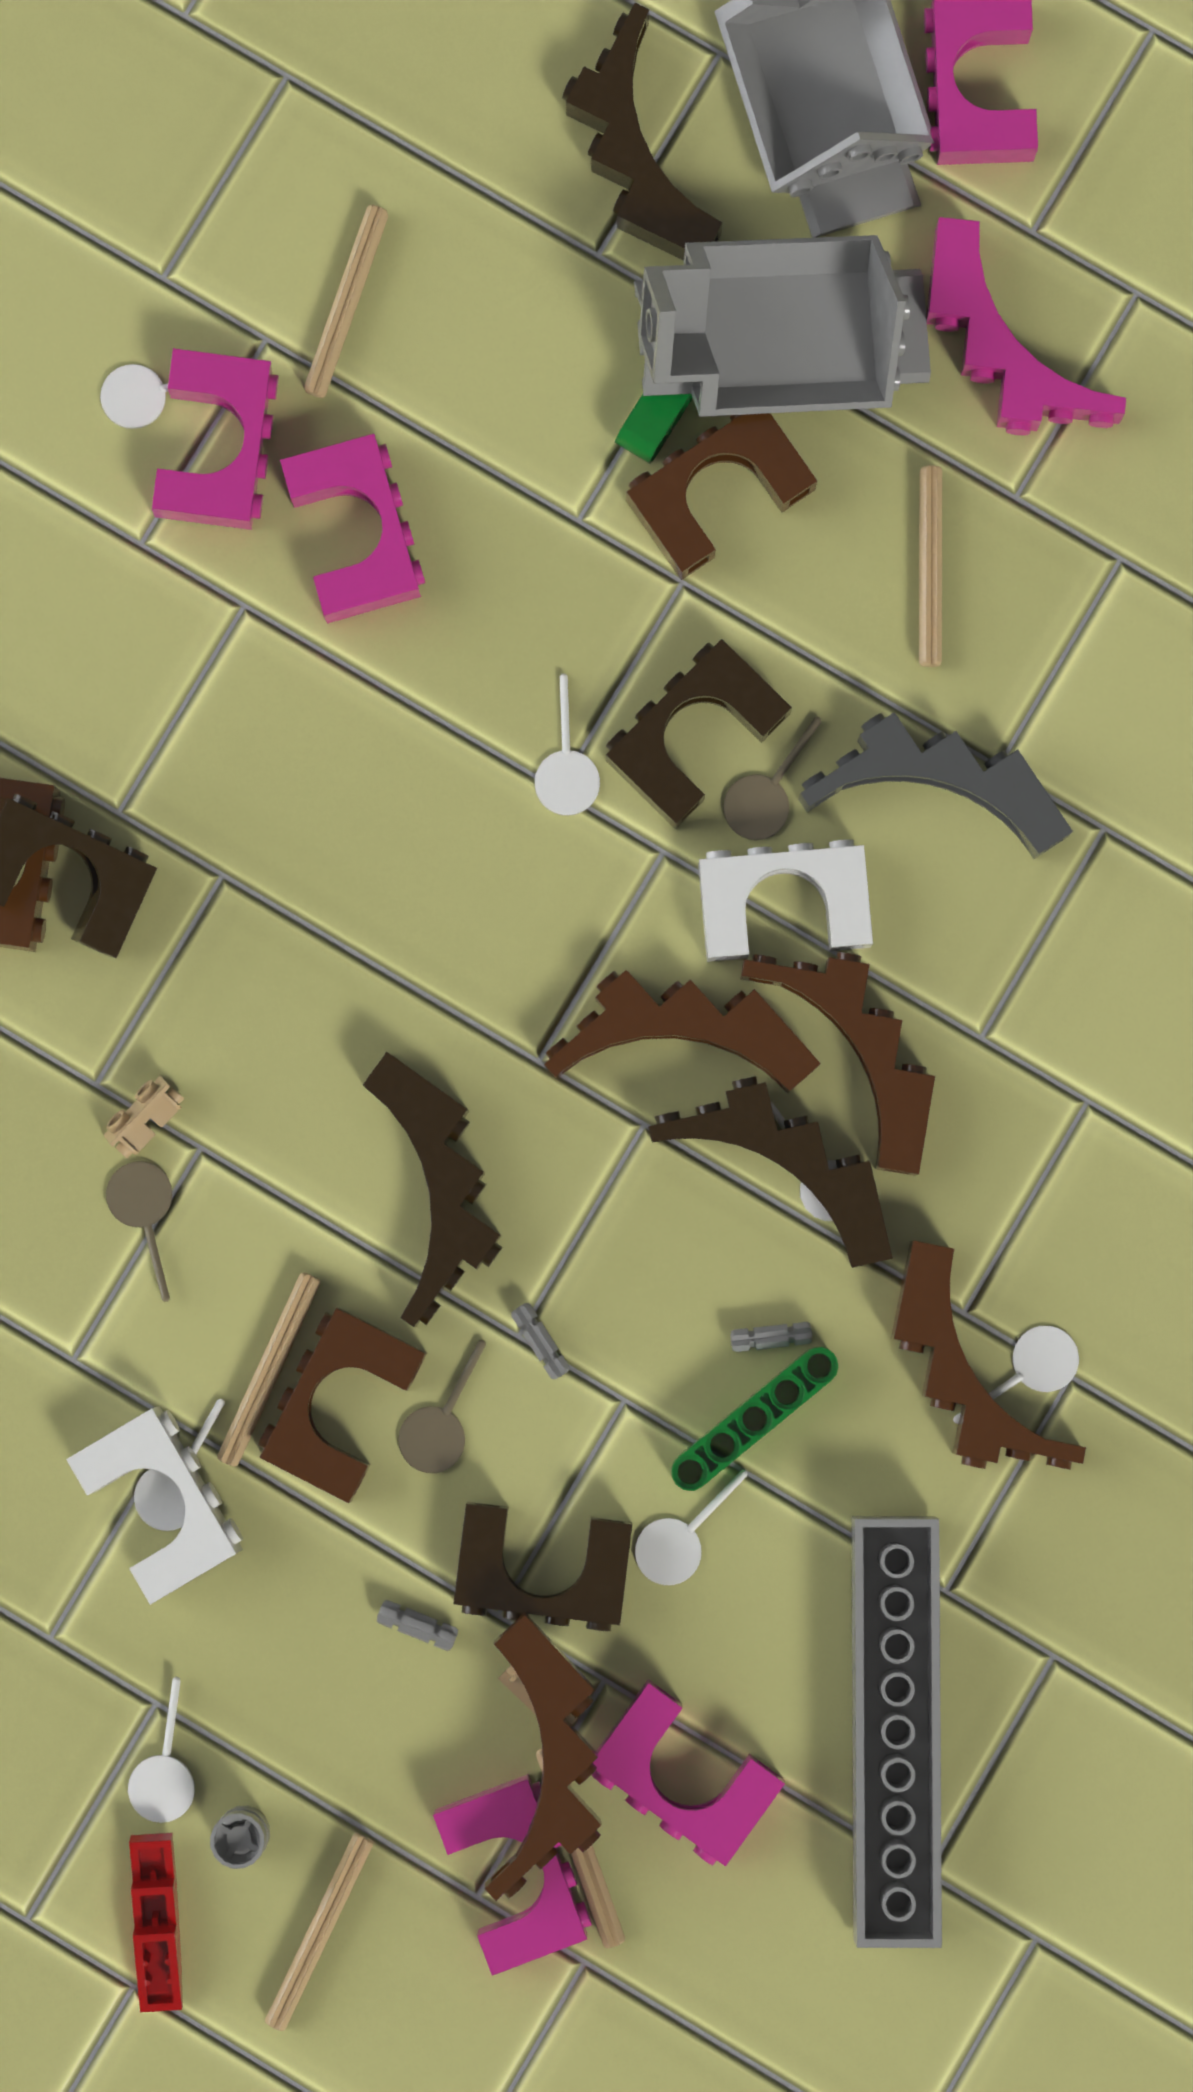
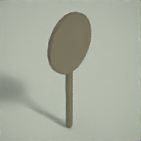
M819 717L813 719L772 778L764 775H749L739 779L730 787L724 800V815L728 825L735 833L746 839L763 840L775 835L784 826L789 813V801L786 792L779 782L821 724Z
M132 1162L119 1168L111 1177L106 1190L107 1204L114 1217L123 1224L131 1227H144L161 1298L164 1302H168L170 1296L152 1225L161 1220L169 1210L172 1202V1186L167 1175L159 1167L148 1162Z
M484 1340L478 1341L444 1408L424 1407L410 1414L402 1424L399 1432V1448L406 1462L416 1470L424 1473H439L452 1467L461 1457L465 1446V1434L460 1421L451 1411L486 1346Z

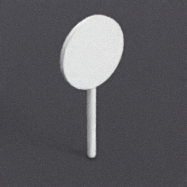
M136 364L121 366L111 372L102 385L100 394L102 408L107 417L121 427L128 429L145 427L154 422L161 414L165 405V392H169L168 383L163 384L158 375L145 366Z
M563 673L560 675L562 751L555 752L542 761L535 775V790L540 802L548 810L559 815L569 816L581 813L593 804L599 792L600 777L596 766L587 756L570 750L568 676Z
M1038 1326L1026 1331L1017 1341L1013 1351V1366L1016 1375L988 1394L994 1400L1020 1381L1029 1388L1040 1392H1052L1065 1387L1074 1378L1079 1365V1353L1075 1342L1066 1332L1053 1326ZM961 1412L954 1416V1423L959 1424Z
M221 1398L216 1401L191 1446L195 1454H197L225 1404V1401ZM149 1469L139 1479L134 1492V1503L139 1516L146 1524L158 1530L170 1531L181 1528L185 1519V1502L179 1487L167 1475Z
M741 1470L689 1525L678 1519L663 1518L650 1523L642 1530L636 1542L635 1557L639 1569L648 1579L661 1585H675L686 1581L694 1574L699 1566L702 1552L695 1530L747 1477V1471Z
M174 1677L172 1680L162 1755L149 1757L138 1764L132 1772L128 1783V1795L133 1808L145 1819L159 1823L170 1822L181 1817L190 1807L195 1794V1783L190 1770L183 1762L171 1757L181 1682L179 1677Z

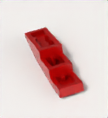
M173 1833L131 1835L129 1849L133 1880L131 1886L134 1917L133 1944L140 2013L182 2010L181 1945Z

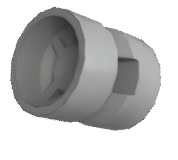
M236 1806L228 1810L216 1823L210 1836V1848L214 1857L222 1865L232 1869L245 1868L254 1864L267 1847L270 1839V1825L266 1817L256 1808Z

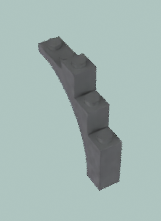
M895 712L886 718L880 713L861 726L864 732L860 734L857 741L864 752L859 754L857 749H854L836 762L839 768L829 775L825 776L821 771L810 777L802 784L805 790L800 793L798 798L806 812H809L841 790L865 784L909 782L945 789L973 801L996 816L1019 838L1033 859L1068 838L1073 832L1019 750H1016L1009 756L1005 750L999 752L984 763L987 770L983 771L957 731L947 737L942 731L922 745L926 751L921 753Z

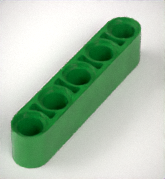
M642 394L620 429L615 443L651 464L692 401V394L643 396Z
M813 1347L796 1358L676 1457L671 1466V1476L675 1484L683 1490L695 1491L708 1483L833 1380L839 1368L835 1354L823 1347ZM820 1353L828 1358L830 1369L825 1376L815 1378L809 1373L807 1363L811 1356ZM783 1380H791L798 1388L797 1398L790 1404L780 1403L775 1396L776 1386ZM757 1406L766 1414V1421L762 1428L752 1431L744 1426L742 1417L748 1408ZM719 1433L729 1434L734 1441L732 1452L724 1457L716 1456L710 1449L711 1439ZM686 1460H695L701 1466V1476L694 1483L683 1482L678 1476V1468Z

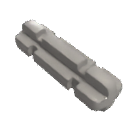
M524 1303L513 1310L511 1313L513 1320L519 1328L522 1326L525 1331L522 1334L539 1361L543 1360L546 1364L543 1367L550 1378L554 1380L570 1370L569 1364L563 1355L559 1356L557 1353L559 1348L541 1321L538 1323L535 1318L538 1315L531 1304Z
M808 1322L792 1323L793 1326L787 1327V1324L754 1327V1331H748V1328L736 1329L731 1331L730 1334L731 1346L733 1351L741 1352L750 1351V1347L760 1350L787 1347L789 1343H795V1345L810 1344L812 1342L811 1325Z
M389 1600L383 1602L377 1615V1622L389 1628H392L393 1625L398 1626L397 1631L426 1643H429V1640L435 1641L434 1646L446 1651L451 1650L458 1635L456 1627L444 1622L440 1626L436 1624L437 1620L409 1608H406L405 1611L400 1610L401 1605Z

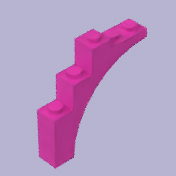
M939 217L934 237L926 315L927 324L935 325V329L944 332H955L959 330V327L966 328L961 376H970L971 381L982 384L993 383L995 379L1001 380L997 427L1006 428V432L1012 435H1029L1031 431L1038 430L1042 416H1047L1048 421L1058 424L1072 423L1073 419L1089 421L1090 426L1097 428L1113 427V423L1119 424L1125 414V397L1096 392L1064 379L1040 363L1011 333L999 315L985 282L979 253L980 221Z

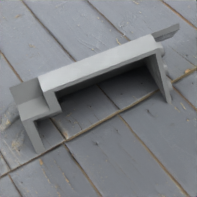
M730 0L714 11L772 193H790L791 197L800 198L812 238L921 206L908 163L920 159L923 156L922 151L929 148L935 142L931 137L930 130L932 127L891 0Z
M878 235L685 243L683 265L644 267L643 280L634 281L635 297L638 298L641 306L640 320L637 322L640 355L645 356L644 377L642 379L643 396L692 394L699 417L891 408L893 393L899 390L900 384L929 383L931 369L922 272L920 269L892 270L890 254L888 251H884Z

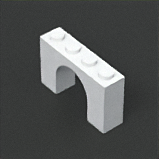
M837 840L829 842L830 848L813 849L812 843L789 845V852L772 853V847L747 849L748 855L732 857L730 850L707 852V859H699L698 863L707 962L748 958L746 900L752 889L759 882L777 874H793L802 877L819 891L825 904L829 951L870 948L873 944L864 845L854 846V840Z
M160 1406L151 1408L66 1459L87 1496L99 1491L135 1469L159 1471L171 1478L179 1487L185 1502V1519L181 1531L169 1545L129 1568L150 1605L243 1550L239 1544L243 1540L239 1528L231 1518L228 1520L224 1518L218 1507L222 1504L218 1492L210 1482L207 1484L203 1482L197 1471L201 1468V1464L196 1454L189 1446L183 1447L176 1435L180 1432L178 1423L170 1411L166 1410L163 1412Z

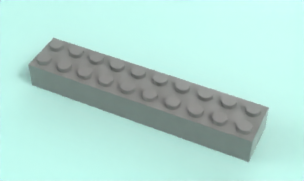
M852 1516L853 1939L857 1948H942L939 1518L935 1516Z

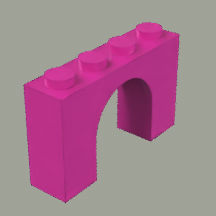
M932 0L931 7L924 8V33H931L932 47L926 48L925 67L926 73L933 72L934 86L927 88L928 112H935V126H932L930 130L931 137L935 143L931 144L929 151H936L937 165L1034 162L1038 151L1037 109L987 110L977 107L966 100L960 93L953 73L956 62L965 53L974 48L987 45L1028 44L1033 31L1032 0Z
M173 348L168 382L170 398L214 404L227 409L241 423L244 429V441L236 459L226 468L214 473L197 474L157 468L152 502L154 517L252 530L253 518H261L263 494H256L258 478L266 479L268 455L262 454L263 440L271 439L274 416L267 414L269 399L276 400L279 375L272 374L271 361Z
M370 434L280 460L294 508L336 496H353L369 503L382 519L381 538L370 556L358 564L313 576L327 624L421 597L418 585L424 584L425 579L419 559L415 561L410 560L407 546L414 545L408 521L400 523L396 508L403 506L397 482L388 483L385 469L392 468L386 443L378 445L375 434Z
M648 1679L597 1749L598 1758L593 1762L597 1769L591 1776L610 1790L616 1785L626 1792L628 1796L625 1801L641 1814L646 1815L650 1810L662 1819L659 1826L675 1839L680 1840L682 1836H685L696 1844L693 1851L712 1866L716 1861H719L726 1867L785 1785L784 1779L749 1754L722 1792L712 1800L697 1805H686L666 1797L653 1781L650 1772V1761L655 1746L680 1713L683 1706L682 1703Z
M527 1774L435 1809L433 1817L447 1855L493 1838L504 1837L522 1842L536 1811L541 1791L540 1782L532 1784L530 1776ZM558 1842L554 1847L557 1848L562 1845ZM558 1853L542 1868L544 1885L539 1897L529 1908L516 1915L479 1928L477 1937L492 1976L587 1940L586 1927L591 1926L592 1922L584 1901L576 1903L571 1887L577 1886V1881L570 1862L562 1863Z

